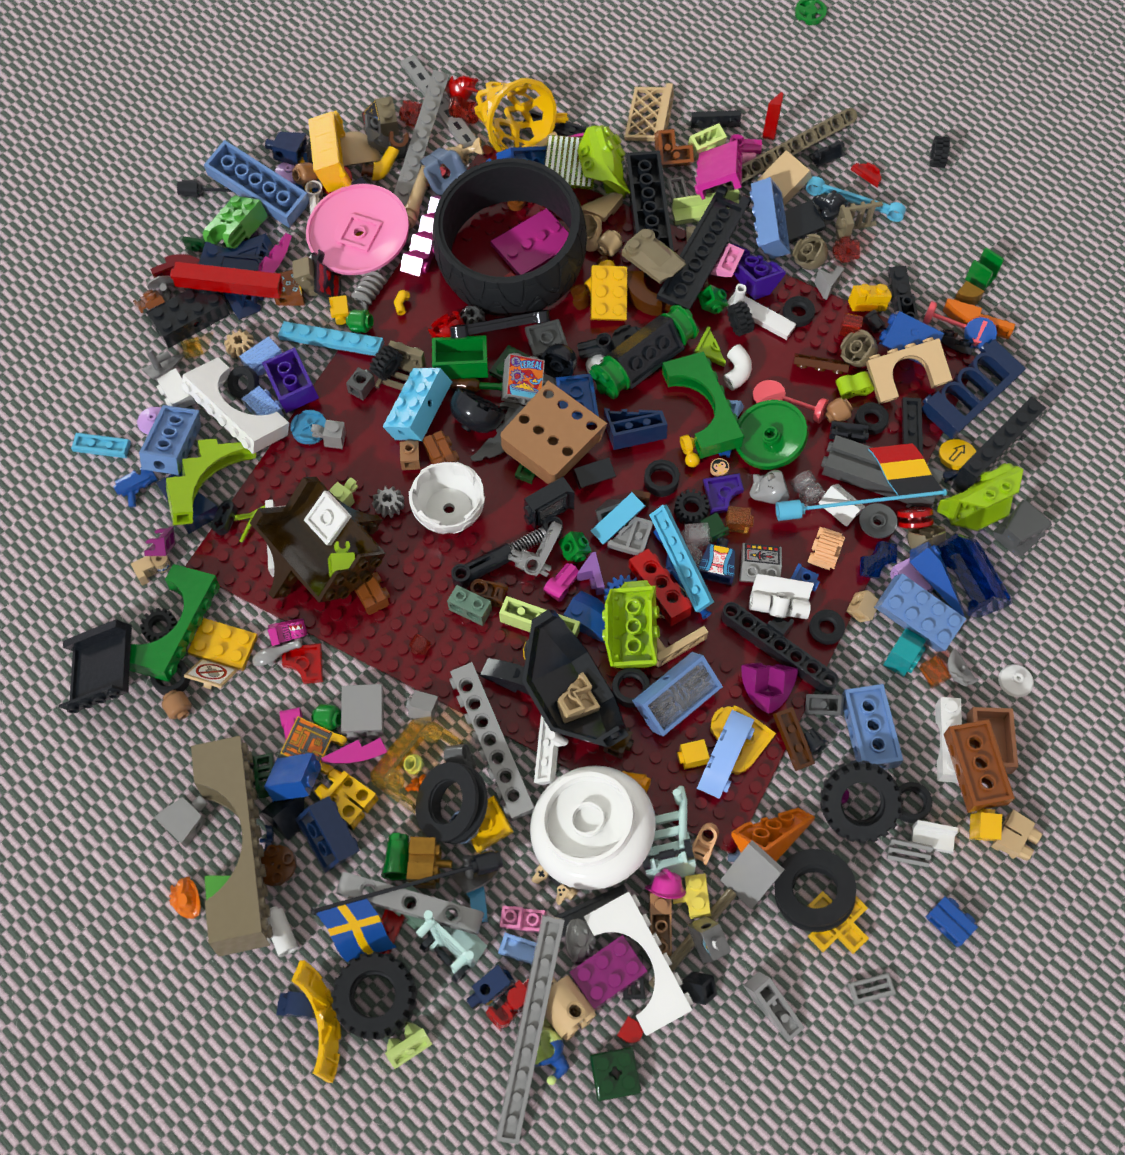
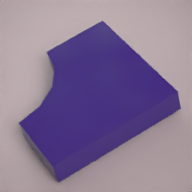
M740 473L703 479L711 515L729 512L731 499L744 491Z

